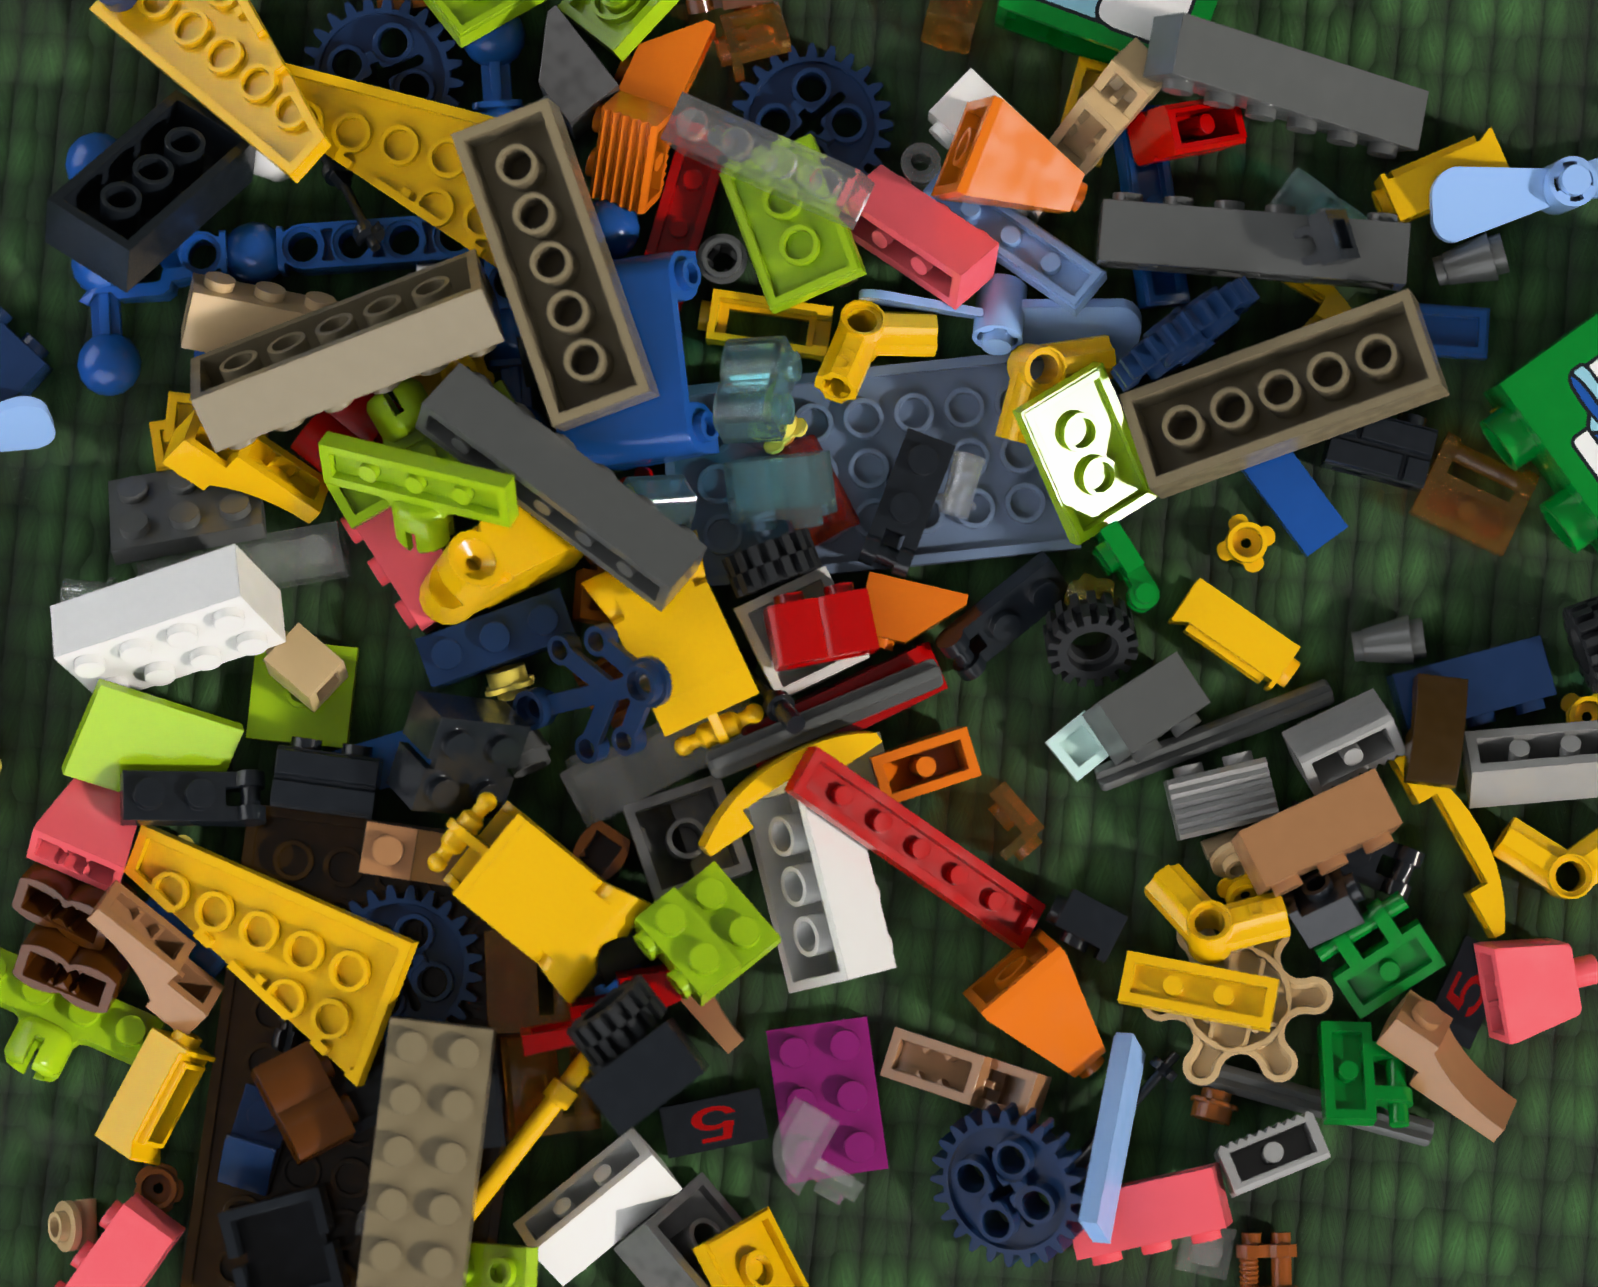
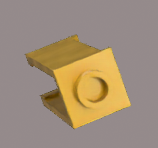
M1492 127L1484 133L1479 141H1476L1475 136L1469 137L1394 169L1387 176L1385 173L1379 175L1374 182L1377 190L1371 192L1377 212L1398 215V222L1409 223L1430 214V188L1436 177L1443 171L1455 166L1509 167Z
M713 288L711 301L702 300L698 330L706 331L705 339L707 345H719L823 362L829 346L834 307L802 302L774 314L770 311L765 296ZM732 310L809 322L806 345L727 334L729 312Z
M1202 578L1195 581L1167 622L1173 625H1185L1184 634L1256 684L1262 680L1267 682L1263 688L1265 691L1271 690L1276 683L1284 688L1301 664L1294 658L1301 648Z
M152 1027L94 1136L129 1160L159 1166L161 1149L164 1148L206 1069L207 1061L215 1062L216 1057L200 1047L203 1040L192 1032L187 1035L178 1029L170 1032Z

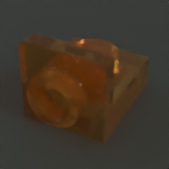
M930 0L921 41L944 51L968 54L984 0Z
M778 1L719 15L722 36L714 38L716 52L721 68L730 66L735 83L745 81L743 63L792 52L790 37Z
M1004 781L988 794L995 802L988 810L1007 832L1014 826L1021 832L999 854L1005 861L1013 854L1019 861H1022L1043 842L1037 834L1045 827Z

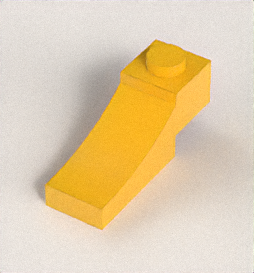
M195 410L174 430L162 461L164 465L175 471L180 477L187 479L203 491L211 485L243 492L274 504L308 524L321 513L328 493L326 483H324L322 474L264 435L258 436L252 444L242 449L231 450L227 448L215 453Z

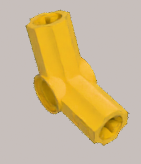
M860 299L847 303L841 310L837 330L816 375L814 386L823 393L825 399L842 404L844 401L856 399L870 364L877 356L935 357L938 347L937 315L930 312L883 311L877 304Z
M1104 334L1039 345L1025 343L1017 346L1007 360V371L1010 380L995 436L1027 444L1012 411L1094 361L1103 363L1109 379H1113L1110 371L1116 365V355L1109 336ZM1040 355L1044 362V370L1039 378L1033 380L1030 374V365Z
M1513 817L1501 832L1491 851L1494 857L1534 881L1551 896L1558 899H1578L1586 895L1598 883V828L1568 849H1565L1523 821ZM1565 862L1573 864L1579 872L1578 884L1570 891L1562 889L1556 881L1557 869Z
M1179 863L1171 866L1169 864L1156 872L1152 880L1145 886V896L1187 941L1189 953L1200 963L1217 964L1224 961L1231 951L1290 936V925L1282 896L1275 897L1273 892L1223 904L1212 900ZM1212 928L1220 933L1215 936H1205L1199 932Z

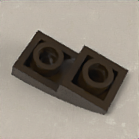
M1418 673L1414 677L1411 728L1405 736L1404 783L1451 789L1457 786L1465 732L1468 679Z

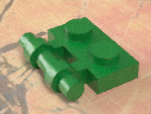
M1115 520L1101 529L1093 540L1097 546H1095L1092 554L1107 576L1115 573L1119 580L1123 581L1128 589L1125 594L1127 607L1135 613L1148 612L1157 604L1160 598V591L1145 568L1144 560L1118 520Z
M1396 891L1382 901L1377 897L1366 904L1367 911L1362 913L1365 923L1313 947L1322 962H1325L1339 952L1347 962L1331 972V975L1360 1019L1447 965L1417 918L1400 929L1394 922L1393 918L1409 908L1399 891ZM1379 927L1386 938L1360 953L1354 942Z
M1320 1021L1317 1027L1322 1125L1373 1126L1377 1121L1376 1107H1383L1388 1109L1390 1127H1408L1409 1108L1413 1106V1092L1410 1087H1407V1064L1372 1041L1371 1022ZM1374 1063H1380L1385 1066L1386 1085H1375Z

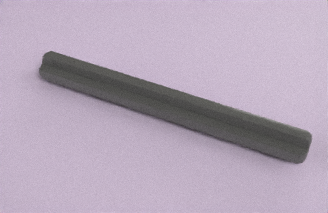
M927 659L802 711L800 714L805 719V727L797 734L789 733L778 721L707 751L705 754L707 767L715 779L720 780L941 687L944 683L941 669L934 659Z
M1322 679L1188 730L1177 738L1173 736L1159 742L1162 746L1160 749L1137 764L1132 756L1117 765L1112 760L1107 761L1094 768L1097 783L1102 791H1108L1320 710L1335 702L1333 691L1328 681Z
M1223 1064L1220 1074L1214 1082L1202 1086L1298 1113L1309 1111L1315 1117L1322 1119L1321 1092L1319 1089L1289 1081L1273 1082L1263 1074ZM1376 1107L1377 1121L1373 1126L1346 1125L1424 1147L1429 1146L1434 1133V1122L1432 1120L1409 1114L1408 1127H1390L1388 1109L1383 1107Z

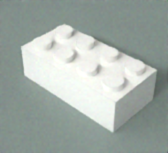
M236 544L50 606L54 659L91 693H93L99 678L140 691L153 686L170 684L177 678L198 671L213 670L222 663L246 655L261 654L267 648L286 642L281 590Z
M788 781L744 809L745 815L754 827L749 831L772 926L781 937V943L777 947L789 994L897 968L893 955V943L887 931L880 903V891L875 883L868 848L785 792L784 788Z

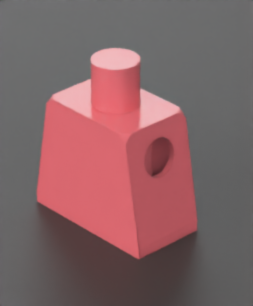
M74 778L35 824L26 858L106 891L115 880L121 883L137 825H121L120 792Z
M1552 938L1473 943L1489 1037L1510 1045L1579 1016L1582 1010L1579 988L1598 984V961L1595 956L1587 954L1573 958L1572 948L1566 942Z

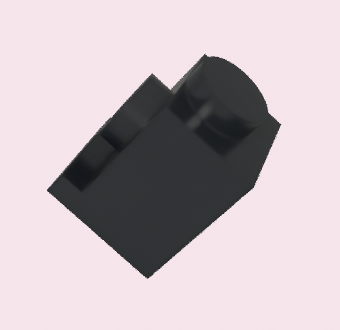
M1338 868L1323 876L1320 873H1315L1302 881L1303 884L1283 894L1288 915L1309 949L1365 923L1359 902L1366 898L1353 872L1345 875L1342 869Z
M1071 889L1067 897L1058 893L1045 921L1062 930L1058 939L1084 953L1089 945L1097 948L1093 958L1105 963L1128 917L1076 889Z

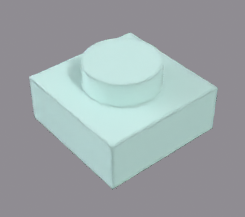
M1085 710L1045 742L1046 746L1076 782L1109 756L1082 716L1086 712Z

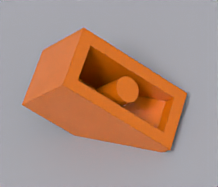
M703 20L640 43L634 55H629L618 66L614 80L620 84V91L675 109L676 113L673 117L675 123L716 35L715 23Z
M869 571L866 588L868 589L880 650L892 652L894 643L906 645L963 610L967 605L969 595Z
M954 726L905 742L869 757L878 789L898 803L982 776L967 726Z

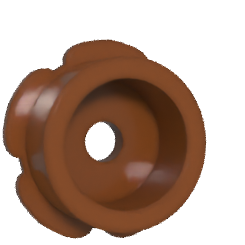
M1202 1087L1200 1095L1193 1094L1190 1097V1101H1193L1190 1116L1219 1125L1230 1126L1233 1112H1239V1108L1236 1105L1230 1104L1232 1094L1209 1087Z
M160 1163L156 1167L148 1165L141 1169L135 1178L137 1184L134 1194L138 1192L166 1213L173 1209L175 1202H179L182 1199L184 1183L178 1179V1172L171 1165ZM160 1183L163 1185L161 1193L155 1192V1184Z

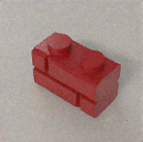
M1204 99L1163 105L1140 112L1127 127L1134 162L1138 166L1210 154L1246 143L1247 133L1241 107L1234 106L1233 109H1221L1208 106L1203 103Z

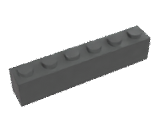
M1184 12L1154 17L1143 74L1144 78L1161 82V90L1166 93L1179 96H1191L1192 93L1204 96L1203 103L1208 106L1221 109H1233L1234 106L1246 109L1245 116L1247 118L1265 122H1273L1275 118L1287 122L1286 129L1301 134H1316V131L1327 134L1326 141L1328 143L1345 147H1355L1357 144L1367 147L1366 154L1383 159H1396L1397 152L1417 151L1419 149L1429 94L1427 90Z
M1114 192L1112 199H1103L1100 205L1096 265L1104 268L1242 278L1245 276L1247 279L1400 291L1406 285L1411 223L1398 222V215L1385 212L1367 213V220L1349 218L1361 258L1338 265H1303L1301 258L1312 255L1316 250V244L1312 236L1295 239L1293 233L1298 228L1310 226L1307 218L1310 215L1296 214L1295 206L1268 204L1265 205V212L1245 210L1244 202L1233 200L1214 201L1213 208L1194 206L1193 198L1183 196H1166L1163 198V203L1143 202L1142 194ZM1319 208L1316 209V213L1321 212L1323 210H1330L1334 208Z
M459 363L422 403L415 426L417 430L461 463L514 475L517 504L660 612L664 610L698 570L707 546L700 542L698 536L691 529L674 523L662 514L655 503L642 494H635L619 482L615 474L608 467L599 463L595 464L579 452L573 442L565 435L552 432L536 420L533 413L526 406L518 402H512L497 391L491 381L483 374L472 372Z

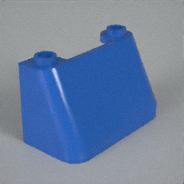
M677 250L612 259L660 396L567 431L556 428V433L565 435L573 442L579 452L595 464H602L611 471H624L719 453V424L716 416L705 404L690 402L679 315L678 302L693 299L701 282V272L697 264L696 251Z

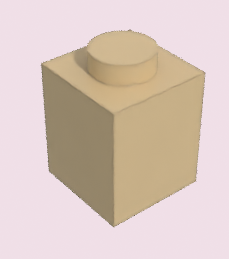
M298 622L290 632L285 630V643L267 648V656L264 658V662L270 676L312 712H315L349 676L344 661Z

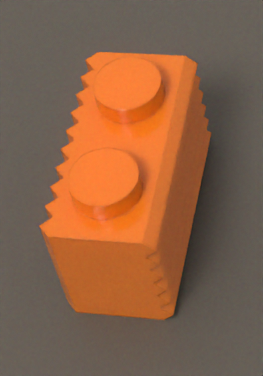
M620 90L606 103H601L597 107L592 120V131L598 133L597 145L591 151L585 167L586 176L592 177L589 192L591 198H599L600 201L608 200L610 203H617L619 207L626 208L628 211H635L637 215L645 214L661 198L662 188L665 183L666 162L669 157V144L672 139L671 133L673 131L672 125L674 123L673 117L676 113L675 109Z

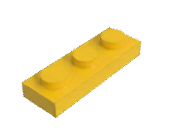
M1127 950L1117 1000L1119 1004L1270 1032L1280 982L1276 978Z

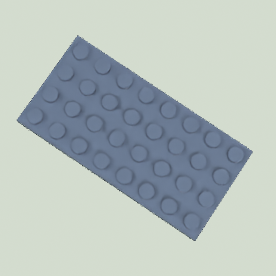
M1011 352L1005 355L988 354L871 366L867 371L856 399L844 401L842 404L825 399L823 393L814 386L818 372L688 385L690 402L705 404L718 420L719 453L665 463L670 520L677 525H684L692 531L697 529L700 542L707 546L703 561L710 588L731 586L722 560L726 557L772 538L774 539L783 534L805 528L770 460L809 439L814 445L855 523L815 545L822 564L821 567L826 566L830 575L891 569L876 562L869 566L859 562L858 558L908 428L956 446L910 567L1038 554L1041 551L1052 553L1080 550L1081 544L1078 546L1069 542L1027 444L995 436L1010 380L1007 371V360ZM1040 355L1030 365V374L1033 380L1039 378L1044 370V362ZM771 401H788L792 404L794 408L793 413L796 417L806 420L808 424L807 432L802 437H796L780 453L768 454L763 448L764 442L760 438L751 435L749 431L750 424L754 420L758 409L764 404ZM886 530L881 543L900 550L905 537Z

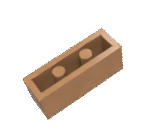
M1374 768L1239 831L1231 840V843L1257 895L1259 896L1272 890L1275 897H1278L1301 886L1303 882L1300 876L1318 869L1320 875L1323 876L1346 865L1349 861L1345 855L1363 847L1367 855L1389 845L1394 841L1391 833L1403 822Z

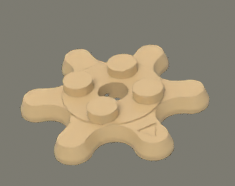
M1291 927L1289 937L1231 951L1224 961L1217 964H1204L1195 960L1188 951L1187 941L1177 931L1176 939L1179 946L1187 954L1189 962L1276 978L1280 982L1270 1032L1142 1008L1146 1016L1153 1021L1179 1020L1191 1029L1193 1045L1184 1057L1182 1065L1184 1075L1192 1084L1199 1086L1211 1084L1219 1076L1224 1062L1231 1056L1238 1054L1248 1055L1255 1059L1263 1075L1273 1082H1285L1295 1075L1298 1069V1058L1285 1040L1284 1032L1286 1025L1291 1018L1297 1015H1317L1328 1010L1333 1001V991L1330 984L1321 977L1295 978L1283 969L1281 953L1290 940ZM1212 928L1199 932L1205 936L1216 935Z

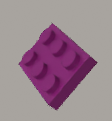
M867 1016L766 1030L787 1183L889 1169Z

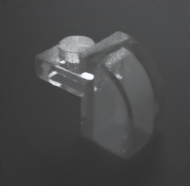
M795 1095L776 1129L773 1141V1159L779 1176L798 1195L810 1177L817 1181L813 1190L838 1205L841 1204L844 1197L854 1203L864 1186V1182L821 1158L840 1121Z

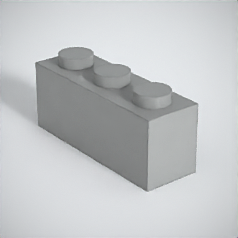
M1598 720L1465 731L1462 773L1469 809L1598 798Z

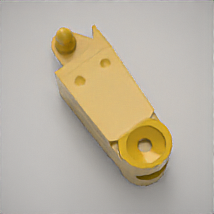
M518 505L519 515L510 528L480 521L473 529L460 532L452 538L424 578L420 587L419 601L424 613L431 620L442 625H456L467 621L474 613L486 607L490 609L574 568L584 554Z
M696 529L693 532L698 536V532ZM703 558L695 574L662 612L607 571L581 582L587 593L612 622L623 647L637 659L644 656L656 657L667 667L672 680L671 695L665 704L652 708L664 736L671 735L708 717V721L697 726L695 733L688 736H680L676 739L674 750L677 754L688 756L699 747L709 749L718 744H726L730 742L729 739L741 734L744 726L762 721L764 710L761 705L756 703L749 704L738 713L728 711L719 716L717 714L724 709L759 694V691L707 582Z
M483 792L478 796L477 802L471 809L463 810L457 819L451 817L447 821L445 826L448 830L441 837L440 848L429 856L427 860L428 867L433 872H442L446 869L451 857L461 854L469 845L470 847L443 879L454 890L452 895L533 961L537 962L568 1004L572 1005L596 976L598 958L603 945L613 939L627 937L635 928L634 918L652 904L606 882L508 800L480 835L477 836L484 826L483 818L488 812L495 809L497 805V799L494 794Z

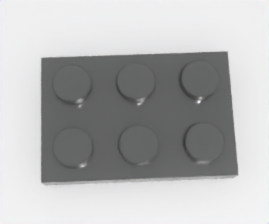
M172 469L108 481L111 552L115 565L267 538L264 500L211 485L203 491L187 479L180 477Z

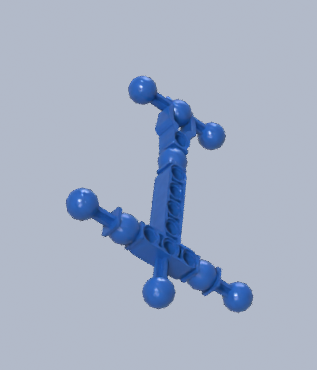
M519 17L512 19L464 47L465 52L472 61L478 63L481 67L483 101L472 103V111L498 117L524 107L521 99H513L511 62L518 58L525 45L526 33L523 22ZM92 132L82 135L74 141L66 154L65 169L68 179H72L112 145L117 138L108 133ZM593 200L592 202L612 259L623 258L632 251L639 238L640 225L636 213L619 207L617 203H610L608 200ZM419 216L367 219L371 226H374L379 221L384 229L385 236L381 243H379L380 249L378 251L372 252L368 248L365 254L355 259L344 256L342 250L346 239L353 236V230L358 225L356 220L302 223L291 226L287 230L283 226H276L275 229L266 223L252 221L239 225L230 233L226 230H219V236L206 231H196L160 263L164 270L158 282L138 283L127 293L72 259L71 269L74 279L82 289L86 290L79 302L91 307L92 338L83 345L78 354L77 369L79 377L89 390L98 395L115 396L131 388L140 375L141 358L133 342L123 336L121 302L125 304L171 301L177 296L179 288L191 285L193 273L205 275L207 272L212 271L222 272L240 282L256 285L257 282L261 281L270 282L279 274L283 277H290V271L304 276L416 269L418 264H437L470 250L466 247L456 252L447 250L443 246L445 233ZM405 231L417 234L419 236V245L414 252L407 255H400L394 252L393 241L397 235ZM310 238L317 241V253L311 260L299 262L293 259V247L299 240ZM204 245L215 247L216 259L211 266L204 269L193 267L192 255L196 249ZM479 257L481 263L484 264L485 272L498 300L504 342L497 344L495 349L487 354L491 359L488 361L491 372H500L501 380L505 382L515 401L526 406L533 413L536 420L551 430L550 424L544 415L533 408L532 387H526L516 338L521 336L508 298H503L496 291L497 284L501 279L498 268Z

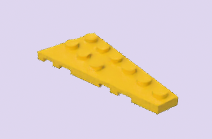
M97 0L90 7V10L97 18L294 182L298 183L331 147L329 140L250 0H137L131 9L123 12L110 11Z
M285 63L331 144V147L324 154L470 251L476 249L479 257L497 268L451 136L455 132L495 117Z
M141 826L124 873L167 913H173L194 932L192 936L205 948H211L228 964L227 968L283 1020H289L310 1039L309 1044L322 1056L327 1055L345 1072L344 1076L356 1087L364 1086L419 942L155 826Z

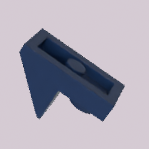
M246 1083L232 1131L226 1134L217 1182L267 1196L284 1139L255 1084Z

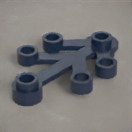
M601 623L589 627L584 634L585 647L593 656H603L624 675L622 678L614 679L582 653V643L575 633L564 632L552 636L547 645L551 660L557 665L566 666L588 685L553 693L551 690L543 687H534L522 691L515 696L513 710L531 727L530 731H534L551 725L559 713L594 706L584 733L578 736L575 742V751L578 758L585 764H592L604 760L609 755L610 744L606 734L619 701L628 698L630 703L623 724L614 729L612 744L617 753L622 756H630L644 750L647 744V736L643 726L650 708L665 704L672 692V680L665 664L653 656H644L637 659L619 644L617 630L609 623ZM600 635L603 638L604 645L600 641ZM563 644L566 647L567 654L564 651ZM627 734L631 738V744L628 741ZM590 742L593 744L594 752L591 749Z

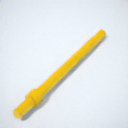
M581 1051L559 1079L554 1076L542 1091L545 1095L544 1099L479 1181L474 1221L560 1110L567 1111L579 1096L575 1091L590 1073L588 1067L591 1066Z

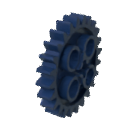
M363 0V11L359 12L351 2L347 1L344 3L347 18L341 20L332 13L327 14L333 29L328 33L315 28L313 32L322 42L320 48L305 47L304 52L315 58L314 66H305L304 68L341 77L336 67L340 55L347 51H355L361 58L362 68L360 73L350 80L362 83L377 76L375 67L379 64L385 69H394L409 59L421 55L424 59L422 64L398 73L389 79L391 86L389 90L404 93V84L411 76L421 75L425 77L429 84L427 100L455 107L461 106L457 99L450 96L451 89L465 87L464 81L452 77V71L462 67L464 61L449 59L448 53L458 44L455 40L441 42L439 37L443 34L445 28L441 23L435 24L432 27L427 25L432 12L429 9L425 8L416 17L412 16V0H405L399 10L394 9L393 0H383L381 8H376L373 0ZM399 29L407 37V48L399 57L391 58L382 49V39L390 30Z
M814 43L809 44L806 57H799L793 45L788 48V61L782 62L774 53L769 54L771 70L767 72L755 65L752 69L758 81L757 84L754 85L743 81L740 83V90L748 97V100H734L732 102V109L744 115L743 118L730 121V130L744 133V136L732 142L733 151H748V154L742 158L739 164L795 140L803 130L801 119L806 117L810 121L815 120L837 94H843L845 97L844 101L834 107L820 121L821 133L817 135L815 132L809 131L807 134L811 133L817 141L820 152L825 158V165L835 191L840 189L846 194L853 188L851 182L854 180L860 182L868 175L865 171L866 167L876 169L880 164L883 165V162L874 154L875 151H890L891 143L879 137V134L893 131V122L879 119L880 115L891 110L890 101H875V98L883 91L882 82L867 86L865 82L871 73V68L866 66L854 72L852 70L854 54L852 53L846 56L841 63L835 61V46L832 45L824 57H817ZM806 80H817L823 84L826 93L820 100L809 102L799 96L797 89ZM770 115H782L788 120L790 128L786 134L780 137H771L764 133L761 126L763 121ZM851 115L859 120L861 130L853 137H841L833 129V123L840 116Z
M1245 276L1237 278L1232 283H1227L1221 289L1215 286L1207 290L1189 304L1176 307L1165 318L1151 327L1143 335L1144 339L1130 350L1131 353L1121 358L1120 362L1112 367L1111 375L1123 392L1143 386L1149 380L1155 382L1163 379L1181 365L1191 364L1213 347L1214 344L1226 335L1225 331L1238 322L1239 317L1257 303L1260 296Z
M388 885L386 900H381L374 890L367 891L369 906L364 908L354 900L348 902L353 914L381 926L388 925L392 931L401 935L406 924L416 919L422 921L428 929V939L423 946L416 949L412 959L413 967L407 972V977L419 998L421 1008L418 1011L413 1010L407 987L403 983L399 993V1008L391 1017L402 1016L450 1022L449 1018L454 1016L461 1020H467L469 1016L460 1006L463 1000L468 1002L479 1001V997L468 989L469 984L482 982L485 979L484 976L472 972V964L485 960V955L470 953L469 946L480 939L479 934L463 935L461 930L470 919L468 916H461L454 920L450 918L455 906L453 901H447L440 908L435 907L437 892L430 890L423 900L419 901L417 887L414 885L408 886L404 898L399 897L395 885ZM432 967H438L443 970L448 981L445 991L436 997L428 995L422 987V977ZM389 1022L383 1035L385 1048L387 1044Z
M995 1102L983 1111L977 1107L967 1114L965 1119L963 1117L950 1127L951 1131L938 1142L943 1149L933 1156L932 1161L941 1168L930 1177V1180L944 1187L933 1197L934 1201L948 1203L949 1209L941 1218L943 1221L956 1219L959 1223L953 1234L955 1238L961 1237L966 1233L972 1237L969 1251L973 1252L981 1245L987 1247L986 1257L989 1262H992L1003 1253L1005 1264L1010 1268L1020 1258L1026 1268L1031 1267L1039 1259L1047 1263L1058 1252L1062 1253L1073 1243L1072 1239L1084 1230L1078 1221L1085 1186L1080 1185V1182L1087 1176L1088 1169L1076 1167L1074 1161L1083 1153L1081 1149L1067 1151L1064 1145L1070 1136L1068 1131L1058 1136L1051 1133L1054 1125L1052 1117L1040 1125L1036 1123L1035 1108L1031 1107L1020 1117L1016 1103H1010L1001 1112ZM1013 1146L1021 1151L1025 1160L1015 1153ZM974 1166L978 1167L981 1170V1172L984 1175V1178L978 1175V1173L974 1169ZM1038 1192L1048 1199L1050 1205L1042 1201ZM998 1210L1005 1214L1009 1223L1002 1219Z

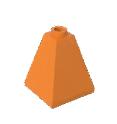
M993 95L967 102L931 197L942 201L1060 214L1070 211L1076 212L1085 199L1088 184L1082 182L1085 174L1004 99Z
M1040 928L1030 935L1023 949L1014 948L962 993L987 1021L1074 1078L1078 1075L1081 1078L1092 1075L1105 1061V1058L1102 1056L1106 1052L1067 954L1060 945Z

